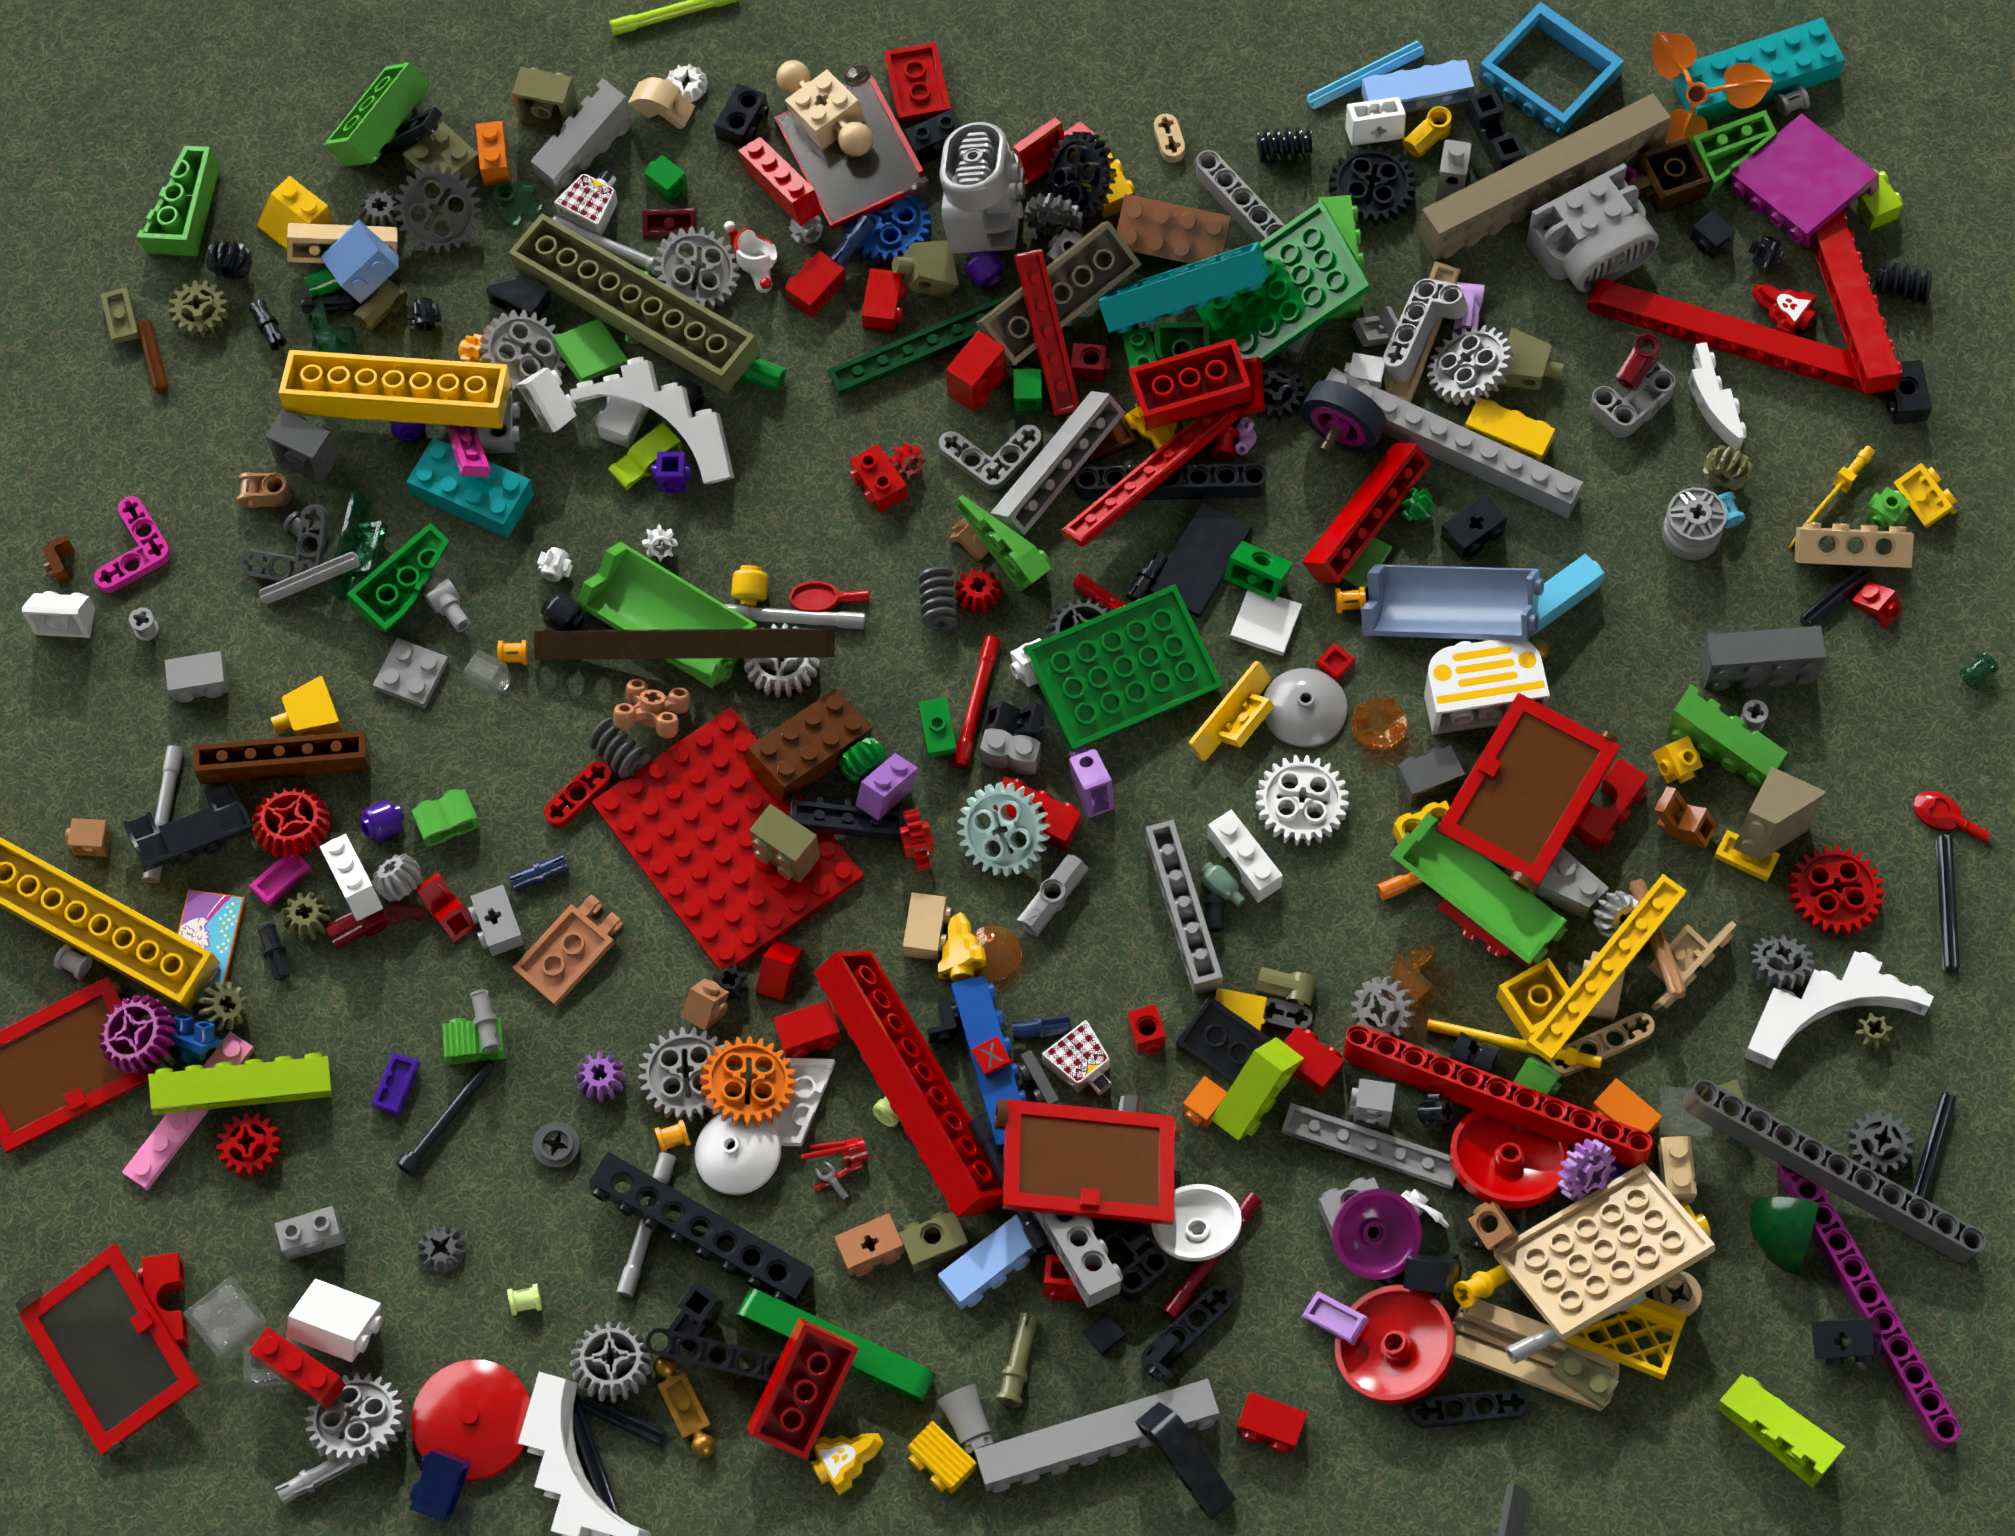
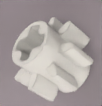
M660 524L657 526V529L652 531L647 529L648 539L642 540L643 547L648 548L646 551L647 556L650 558L655 555L658 557L659 562H662L663 557L667 555L673 557L672 547L678 546L676 539H670L673 536L672 529L664 531ZM659 540H664L661 542V546H656Z
M556 547L550 548L547 553L541 552L537 561L538 569L541 570L540 575L552 582H559L562 576L568 578L573 568V565H571L572 561L569 559L570 555Z

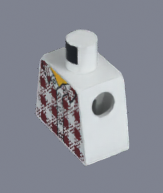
M603 170L597 179L587 174H582L555 201L557 215L577 224L581 228L602 236L618 202L616 191L612 188L616 181L615 176L606 170Z
M1086 1020L1042 1053L1043 1064L1076 1092H1080L1087 1085H1090L1098 1095H1101L1112 1085L1103 1074L1110 1068V1059Z

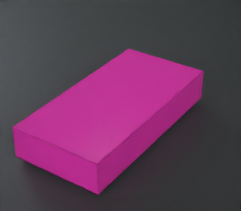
M294 854L290 855L288 860L282 856L252 882L249 888L270 908L305 877L312 868L301 856L299 860Z

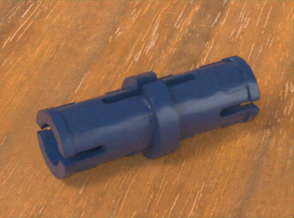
M862 215L852 231L843 236L844 241L830 258L842 267H845L854 253L863 248L862 243L876 227V224L870 219L867 220V217Z
M561 853L539 864L536 861L532 863L533 866L512 875L510 874L509 878L515 892H518L538 882L543 884L546 882V879L569 871V868Z

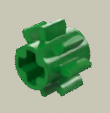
M1412 488L1401 502L1400 508L1402 511L1400 513L1408 521L1412 519L1418 522L1426 520L1434 510L1432 506L1434 504L1432 501L1433 496L1425 488L1421 491L1418 488Z

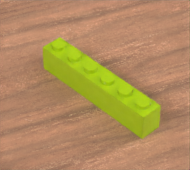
M321 1053L306 1054L302 1059H292V1056L276 1057L273 1062L251 1059L245 1061L244 1065L234 1066L232 1062H221L215 1064L214 1068L203 1069L202 1065H191L185 1067V1071L173 1072L172 1068H162L155 1070V1074H148L153 1115L332 1097L328 1056H322Z

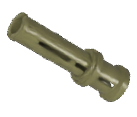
M1021 1313L1019 1316L1020 1319L1009 1364L1002 1370L1003 1382L1001 1390L995 1397L997 1402L1011 1407H1020L1022 1405L1021 1392L1023 1384L1028 1381L1029 1377L1025 1370L1039 1318L1031 1314L1028 1326H1026L1028 1313Z

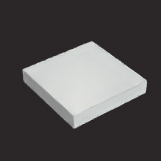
M1247 590L1231 631L1230 639L1284 656L1302 609V604L1281 597H1277L1275 601H1272Z

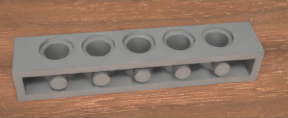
M1174 820L1147 826L1145 841L1193 995L1197 996L1216 991L1217 988H1222L1223 976Z
M1033 1212L1087 1308L1120 1293L1123 1275L1118 1265L1110 1262L1107 1256L1109 1254L1104 1241L1101 1238L1097 1239L1093 1233L1094 1226L1090 1217ZM1059 1216H1068L1071 1220L1062 1222L1057 1218ZM1081 1240L1085 1245L1078 1247L1071 1242ZM1088 1265H1096L1100 1269L1098 1271H1089L1086 1267Z

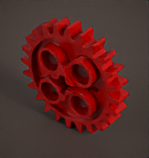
M1837 844L1834 851L1830 852L1828 846L1824 845L1822 854L1814 848L1811 852V857L1803 855L1802 864L1796 863L1794 867L1795 873H1791L1789 878L1793 883L1789 885L1788 891L1794 893L1790 896L1789 902L1798 903L1793 912H1803L1801 922L1810 919L1812 921L1811 930L1819 925L1821 926L1822 935L1826 933L1827 929H1831L1833 937L1837 936L1839 930H1842L1847 937L1851 927L1855 932L1859 933L1862 928L1861 924L1868 927L1871 923L1870 918L1876 919L1879 913L1877 909H1881L1883 901L1879 898H1882L1885 890L1879 888L1883 883V879L1874 878L1879 869H1869L1868 867L1872 860L1868 859L1862 862L1860 860L1862 852L1853 856L1851 855V847H1848L1845 853H1843ZM1847 871L1852 874L1853 878H1844L1840 872ZM1819 876L1825 883H1816L1812 877ZM1847 898H1856L1861 905H1853ZM1819 903L1829 904L1832 910L1822 909Z

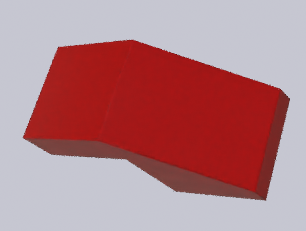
M436 873L417 886L416 893L453 943L477 927L464 905L454 896L439 873Z

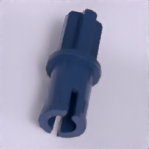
M1039 1016L1038 1020L1012 1022L1014 1041L1040 1037L1043 1040L1044 1036L1071 1032L1069 1016L1042 1019Z

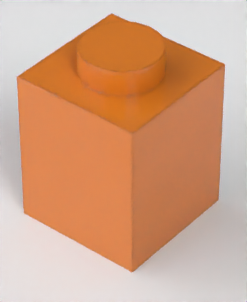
M1204 1076L1183 1102L1184 1117L1195 1126L1200 1124L1207 1129L1212 1122L1211 1117L1227 1092Z

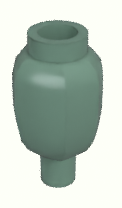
M1211 862L1203 866L1199 875L1202 877L1203 885L1212 894H1219L1223 900H1231L1238 907L1245 902L1246 898L1238 892V882L1223 866L1213 865Z

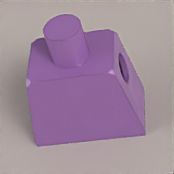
M1085 746L1069 752L1071 757L1069 759L1071 779L1087 817L1091 818L1115 809L1112 780L1097 751L1094 749L1087 751Z

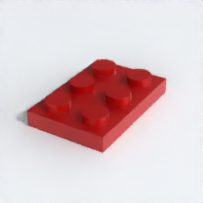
M936 42L884 51L899 123L932 118L951 110Z

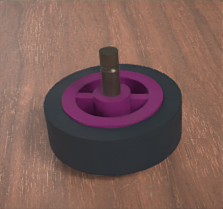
M1322 380L1315 383L1301 407L1302 416L1306 423L1318 435L1324 438L1319 451L1326 455L1330 453L1334 444L1355 452L1370 451L1375 447L1387 426L1386 416L1375 401L1358 389L1338 381Z

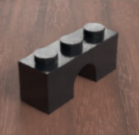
M1491 89L1469 97L1467 116L1495 172L1525 158L1527 152L1516 131L1508 132L1504 121L1505 109L1495 89Z

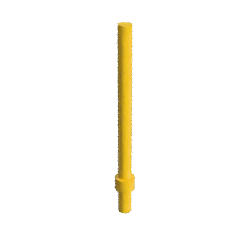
M1429 1019L1427 1022V1031L1459 1037L1460 1033L1463 1032L1477 1038V1042H1487L1495 1046L1538 1055L1526 1046L1527 1040ZM1567 1047V1049L1561 1048L1553 1058L1562 1060L1564 1064L1571 1066L1580 1064L1600 1069L1602 1057L1581 1053L1580 1049Z

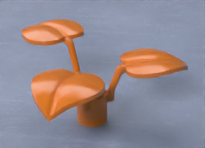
M1657 32L1652 42L1654 66L1663 77L1668 79H1674L1683 72L1689 86L1686 90V99L1691 103L1690 113L1684 109H1677L1669 113L1671 119L1665 140L1666 145L1687 137L1691 141L1693 136L1708 131L1706 119L1694 114L1696 106L1704 103L1708 99L1709 94L1727 90V99L1733 106L1742 109L1750 108L1756 105L1772 86V78L1758 66L1749 63H1738L1725 71L1724 80L1727 85L1709 89L1702 82L1693 83L1686 69L1694 64L1697 57V49L1693 41L1682 34Z

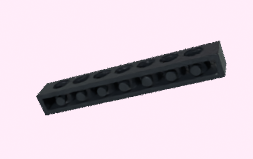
M608 1151L589 1180V1189L592 1190L591 1194L598 1200L605 1203L607 1200L618 1205L617 1209L624 1215L629 1217L635 1215L643 1220L642 1223L647 1228L658 1232L659 1229L669 1234L668 1238L675 1244L682 1247L685 1244L695 1249L694 1253L698 1257L706 1261L712 1259L721 1264L720 1268L732 1276L736 1274L741 1275L747 1279L746 1283L752 1288L760 1291L765 1289L772 1293L773 1297L796 1306L814 1276V1268ZM620 1182H626L631 1186L624 1193L617 1192L614 1187ZM644 1197H652L656 1200V1203L652 1207H644L640 1204V1201ZM677 1211L682 1215V1218L677 1222H670L666 1219V1215L669 1212ZM696 1226H703L708 1230L707 1234L702 1237L693 1235L691 1231ZM727 1240L734 1247L730 1251L724 1252L719 1250L717 1245L721 1241ZM754 1255L760 1262L755 1266H747L743 1259L746 1256ZM774 1270H781L784 1272L785 1278L781 1281H774L769 1277V1274Z

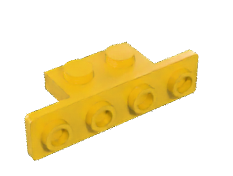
M1255 661L1189 741L1190 747L1200 760L1206 761L1221 742L1241 748L1274 708L1270 699L1259 696L1271 682V677L1260 662Z

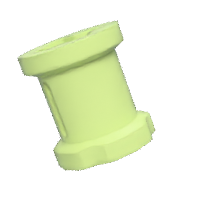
M533 1284L532 1288L518 1291L507 1289L512 1316H516L520 1311L535 1308L537 1311L542 1310L538 1284Z

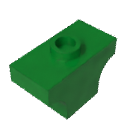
M947 697L920 701L919 709L929 758L957 753Z

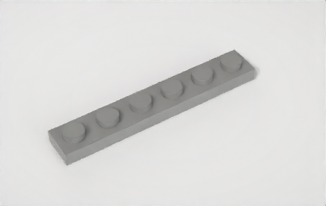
M1293 1103L1290 1104L1282 1127V1134L1452 1190L1456 1176L1452 1170L1448 1154Z

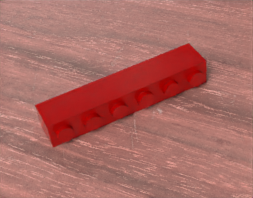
M1394 443L1304 558L1302 563L1317 582L1339 583L1430 466L1431 462L1418 444Z

